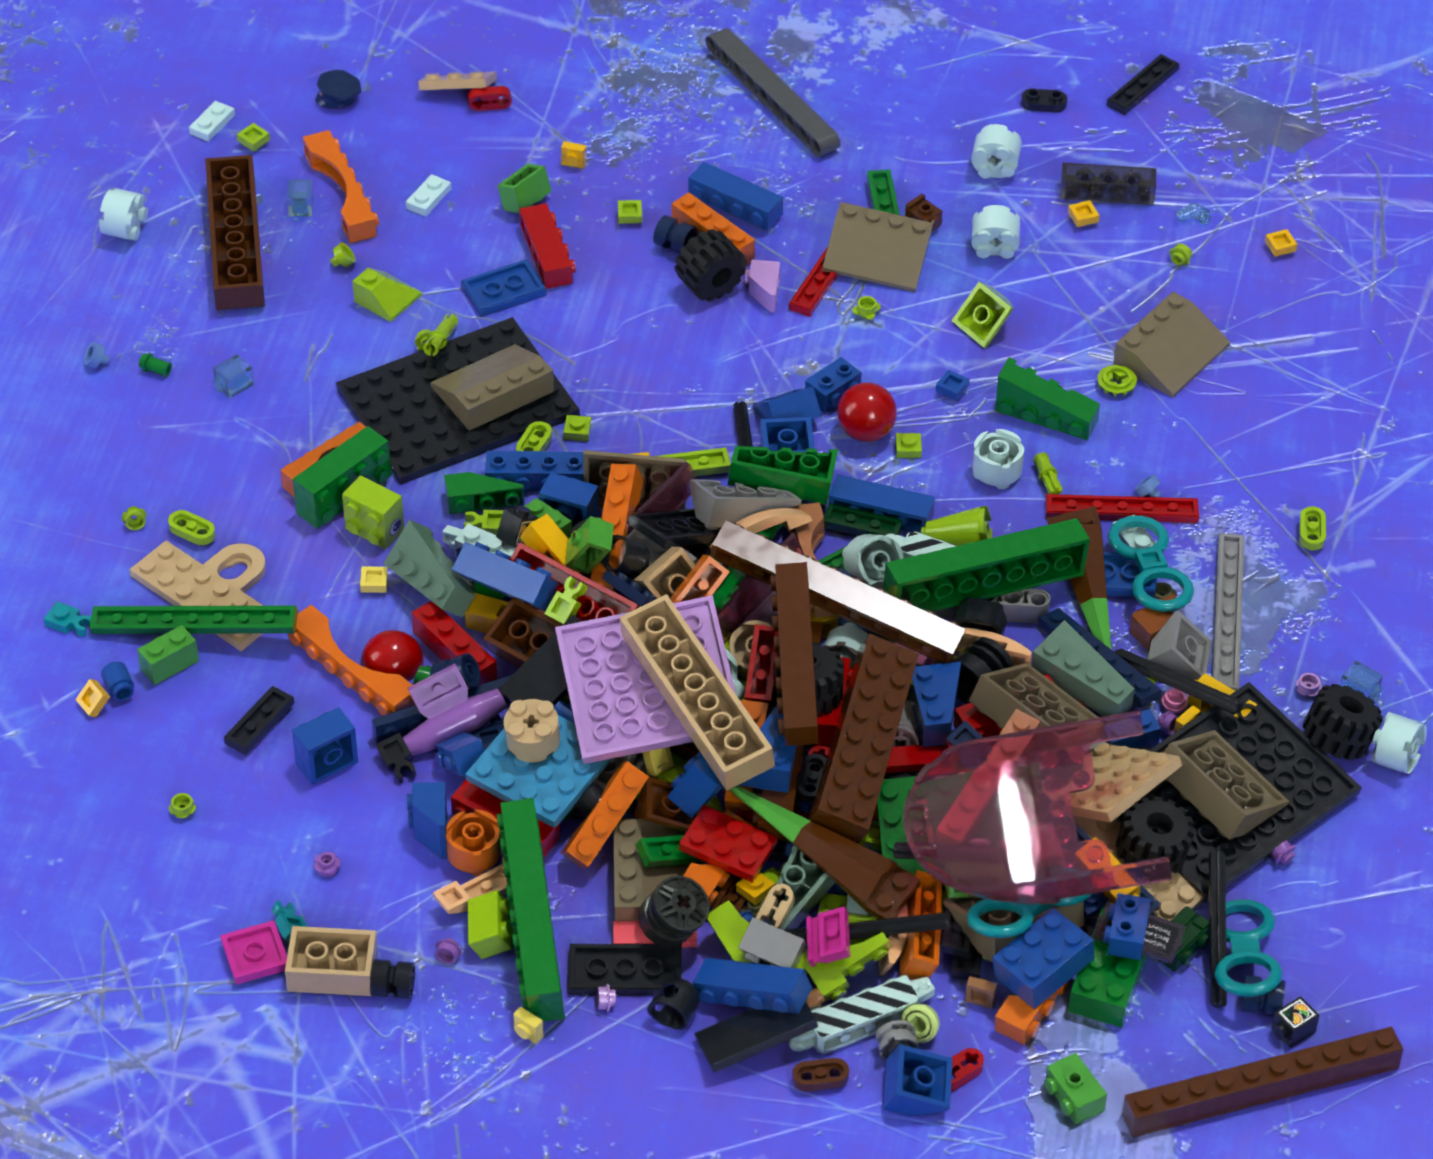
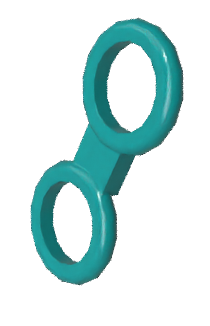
M1128 516L1115 522L1108 533L1109 544L1120 555L1136 561L1141 573L1135 577L1132 589L1133 595L1138 602L1146 608L1158 612H1173L1189 604L1194 595L1193 583L1186 574L1168 567L1163 552L1168 546L1169 536L1164 526L1153 518L1145 516ZM1131 527H1142L1154 532L1158 537V542L1148 548H1133L1124 544L1119 538V534ZM1166 578L1178 583L1183 589V593L1178 598L1172 600H1159L1149 596L1144 591L1143 586L1150 580Z
M1066 866L1048 867L1037 871L1030 877L1027 884L1028 890L1014 898L994 897L979 901L970 907L966 918L969 927L978 934L993 938L1013 937L1028 930L1033 923L1034 917L1050 909L1051 905L1070 906L1085 901L1091 896L1094 883L1092 878L1082 870ZM1064 878L1078 882L1081 887L1071 893L1056 894L1043 890L1040 885L1051 879ZM1003 909L1016 912L1021 916V919L1009 925L998 926L985 923L979 917L985 912Z
M1245 899L1227 901L1226 916L1240 911L1250 912L1262 918L1263 923L1256 929L1244 932L1226 928V941L1230 942L1231 954L1224 957L1216 965L1215 978L1218 985L1228 993L1245 997L1264 995L1277 987L1281 982L1283 973L1279 962L1272 956L1260 952L1259 941L1266 938L1274 930L1275 917L1272 911L1262 903ZM1254 963L1264 966L1269 970L1270 975L1259 983L1242 984L1229 978L1227 972L1238 964Z

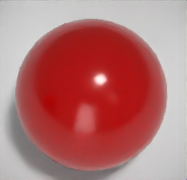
M863 382L850 387L844 392L838 403L837 417L841 428L848 436L861 442H873L883 438L891 431L897 418V407L893 396L883 386L876 383Z
M386 630L374 635L366 643L361 655V666L382 673L399 674L407 681L415 678L419 667L424 664L423 652L418 642L409 634L399 630Z

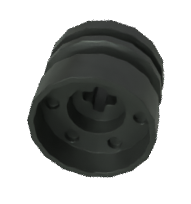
M671 876L663 880L641 904L638 914L640 928L653 943L663 947H677L686 942L708 918L710 909L709 899L702 886L693 879L685 876Z

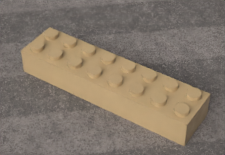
M667 594L619 617L623 638L726 791L775 767L772 746Z

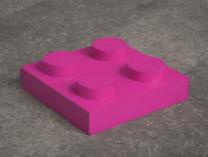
M274 920L220 935L221 944L236 985L285 971L287 955Z

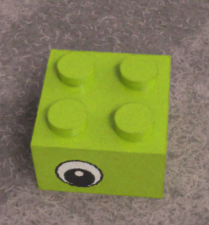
M361 475L342 494L345 529L350 533L357 534L367 539L370 543L387 549L400 536L404 529L401 495Z

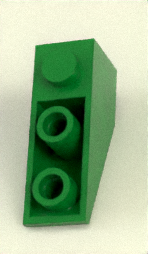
M472 472L444 475L449 514L525 505L523 484Z

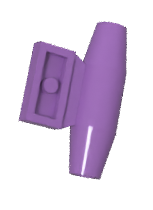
M454 663L407 688L420 714L428 719L404 736L403 740L412 757L437 749L435 744L464 732L469 734L482 727L506 709L507 705L498 688L468 698V687L457 665Z

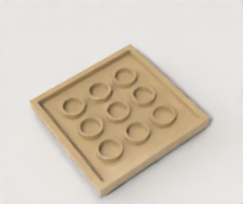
M1102 743L1097 745L1093 752L1080 759L1083 761V770L1066 783L1058 780L1055 788L1050 791L1046 790V786L1043 787L1042 792L1065 814L1112 822L1179 769L1182 763L1179 756Z

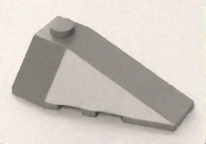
M690 479L689 481L696 518L703 522L706 528L712 530H719L725 521L736 523L752 514L769 509L791 508L801 505L802 501L789 490L759 486L757 491H755L753 488L739 483H735L733 488L722 486L721 481Z

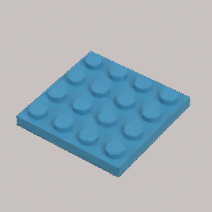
M558 715L560 745L555 752L547 755V759L530 763L516 758V755L507 748L505 730L503 729L466 772L465 776L468 782L505 802L534 798L538 820L556 828L612 759L583 764L575 724Z

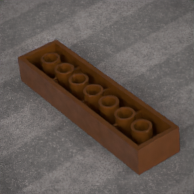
M253 155L205 158L216 310L265 306Z
M872 634L868 635L858 650L809 817L810 821L857 844L869 831L919 655L916 652Z

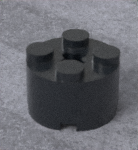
M968 597L957 608L953 622L959 624L960 627L985 630L1004 636L1007 618L1003 611L1004 608L1000 603Z

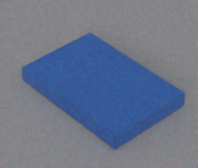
M527 259L461 280L462 289L480 317L547 295V289Z
M1104 552L1107 596L1134 597L1132 584L1135 577L1141 573L1136 561L1126 558L1117 552ZM1158 578L1148 581L1143 586L1144 591L1151 597H1155Z

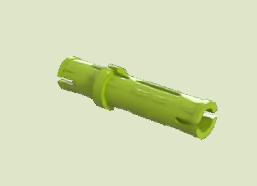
M449 314L445 315L436 330L430 332L428 340L423 346L425 354L431 356L433 353V356H435L439 349L445 347L448 341L447 338L458 325L459 320L456 315L451 314L450 317Z

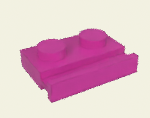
M845 907L818 913V917H806L808 962L812 967L816 966L818 962L825 964L850 957L849 916Z

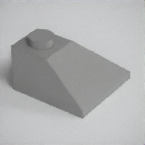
M1177 611L1152 639L1148 660L1193 680H1198L1204 673H1207L1212 641L1180 611Z

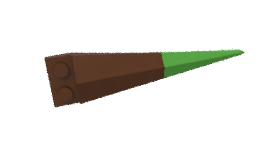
M1094 506L1046 518L1048 525L1077 518L1090 538L1084 576L1069 579V582L1092 635L1112 650L1103 533L1097 508Z
M739 786L729 789L730 792L758 813L810 858L866 912L877 919L895 918L920 887L921 879L899 867L897 862Z

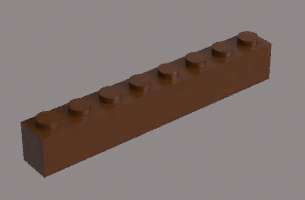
M807 562L775 564L776 575H771L770 578L771 591L777 592V595H772V610L778 611V615L773 616L774 632L779 631V636H774L775 652H780V656H775L776 673L781 672V677H776L777 693H782V698H777L778 714H783V719H778L779 735H785L786 746L819 744Z

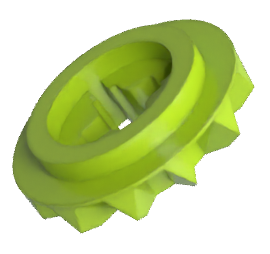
M1110 365L1104 367L1098 373L1097 381L1099 388L1104 389L1105 394L1111 392L1114 396L1119 393L1125 396L1127 392H1133L1137 384V377L1128 367Z

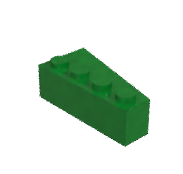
M1008 357L998 375L995 411L1088 440L1098 422L1100 403L1073 389L1067 391L1059 385V382L1051 378L1047 381L1035 375L1036 370L1030 367L1024 369L1016 365V360Z
M735 446L727 485L734 486L735 483H739L753 488L755 491H757L759 486L789 490L801 500L813 503L820 502V504L827 505L838 449H829V453H819L817 449L809 448L806 449V452H792L791 448L770 451L768 447Z

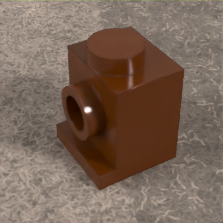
M920 194L906 204L905 217L933 223L932 231L937 230L942 224V210L927 201L924 194Z

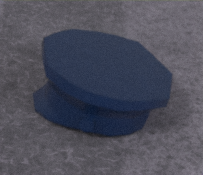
M332 70L321 74L317 82V87L320 91L317 94L316 102L325 108H343L352 105L356 96L361 93L359 79L344 70Z

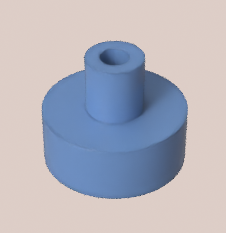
M92 342L85 352L84 364L92 368L98 367L100 363L106 365L109 361V356L104 354V346Z
M1152 474L1141 481L1134 490L1140 497L1147 494L1150 497H1159L1161 494L1156 487L1160 484V480L1155 474Z

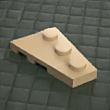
M476 71L469 74L453 72L448 73L447 76H439V73L425 74V77L418 81L419 90L486 88L497 81L496 71Z

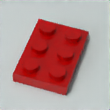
M703 805L680 841L678 850L753 883L777 845L778 837Z

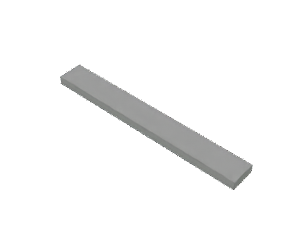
M1219 533L1212 677L1236 691L1239 689L1245 535Z

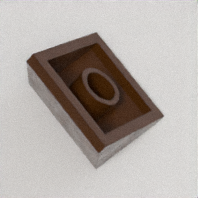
M649 777L641 789L633 817L687 832L697 814L691 819L668 798V795L674 789L671 783Z

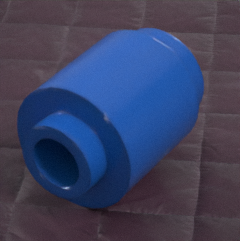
M122 662L108 663L101 671V677L109 695L117 701L129 699L134 693V683L126 665Z

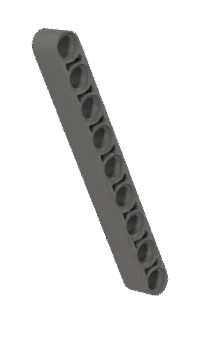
M725 28L706 37L705 41L709 52L815 156L821 157L840 148L841 144L838 134L730 29Z

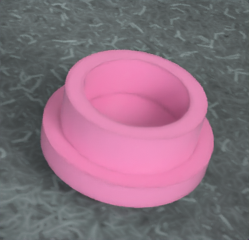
M1173 688L1163 695L1161 704L1166 711L1181 713L1188 706V698L1184 692Z

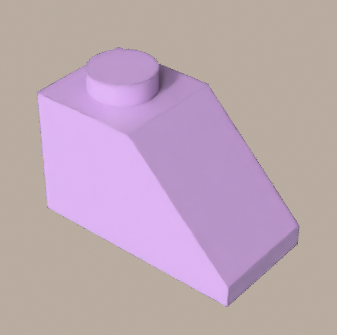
M752 260L750 269L745 271V283L749 284V294L769 312L775 313L780 282V262Z

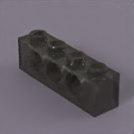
M1062 162L1060 199L1154 205L1156 168Z

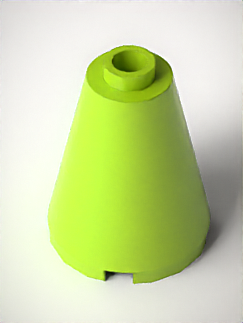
M979 506L927 521L925 527L921 528V534L955 546L992 538V529H990L988 522L991 521L990 510L988 506Z

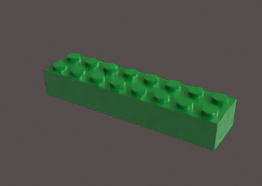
M1075 518L886 562L883 590L893 597L909 601L915 607L933 612L958 606L968 597L988 599L1084 576L1090 538L1079 520Z
M534 798L501 803L502 814H497V820L501 835L500 843L504 858L503 866L507 881L506 889L510 904L509 912L511 925L513 926L514 934L512 935L517 957L516 966L520 980L519 989L523 1008L543 1020V1022L564 1019L565 1011Z

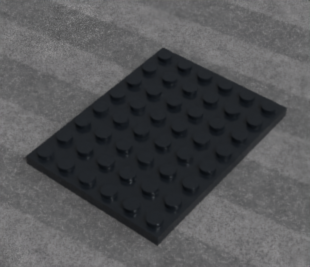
M513 317L449 340L445 347L439 349L435 356H433V353L431 356H428L422 350L336 382L337 391L358 422L360 421L366 427L369 426L389 441L391 471L400 484L516 441L522 437L531 423L542 421L552 427L565 422L567 415L580 416V409L554 373V392L470 431L431 387L430 382L514 344L541 356Z
M1250 682L1230 695L1243 702L1242 710L1252 709L1246 717L1242 716L1240 712L1237 713V718L1234 714L1213 706L1149 750L1151 752L1164 753L1171 742L1215 730L1290 801L1287 806L1245 835L1229 840L1221 835L1217 827L1209 819L1204 818L1199 813V810L1190 801L1184 799L1180 795V791L1166 780L1142 797H1147L1150 801L1154 797H1161V801L1168 802V799L1174 801L1175 807L1179 808L1182 806L1187 811L1185 816L1192 818L1194 822L1192 828H1195V834L1184 865L1181 866L1178 873L1204 897L1203 901L1205 903L1209 901V853L1211 851L1220 850L1225 854L1226 888H1228L1270 858L1272 851L1282 842L1287 840L1291 843L1360 794L1362 788L1325 752L1321 751L1318 746H1314L1310 742L1311 739L1306 737L1293 722ZM1248 700H1251V701H1253L1254 703H1256L1257 706H1254V705L1248 704V703L1245 704V703H1246ZM1125 812L1118 816L1121 821H1123Z

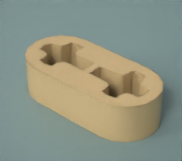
M786 884L773 886L764 900L756 919L763 921V919L769 920L774 912L773 920L776 923L774 927L781 929L795 902L792 889ZM786 892L788 900H782L777 908L778 900L775 896Z

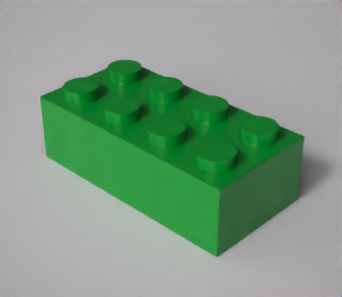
M367 426L294 477L293 487L296 514L318 529L343 511L342 494L360 475L377 484L385 482L391 476L389 441Z
M1102 907L1091 936L1094 939V960L1077 973L1070 992L1068 1012L1122 1028L1150 949L1143 947L1141 960L1108 955L1109 943L1103 942L1104 934L1099 931L1109 908Z

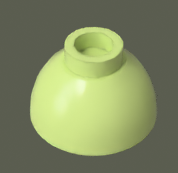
M914 1004L905 1009L901 1020L908 1021L914 1026L918 1043L929 1042L938 1033L940 1026L939 1017L936 1011L928 1005Z

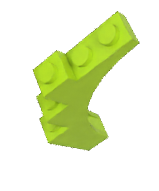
M728 900L709 912L707 919L733 961L751 963L743 958L745 954H742L739 949V945L750 923L738 913ZM882 932L864 942L851 945L850 957L825 964L818 962L814 967L808 962L807 949H805L797 968L804 969L806 975L809 974L826 1002L830 999L835 1001L843 997L847 993L846 989L850 987L845 976H854L860 973L865 968L864 964L872 959L874 961L880 960L888 954V949L892 946Z

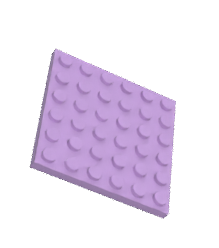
M713 595L673 603L736 694ZM627 613L555 627L583 764L693 742L623 638L619 617Z

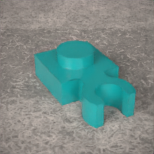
M57 601L45 616L44 625L66 634L73 629L77 635L86 637L87 631L83 626L87 625L90 627L91 616H80L79 609Z
M276 901L272 907V912L277 917L275 923L284 940L290 942L292 926H308L302 916L295 915V907L291 902H288L286 907H283L280 901Z

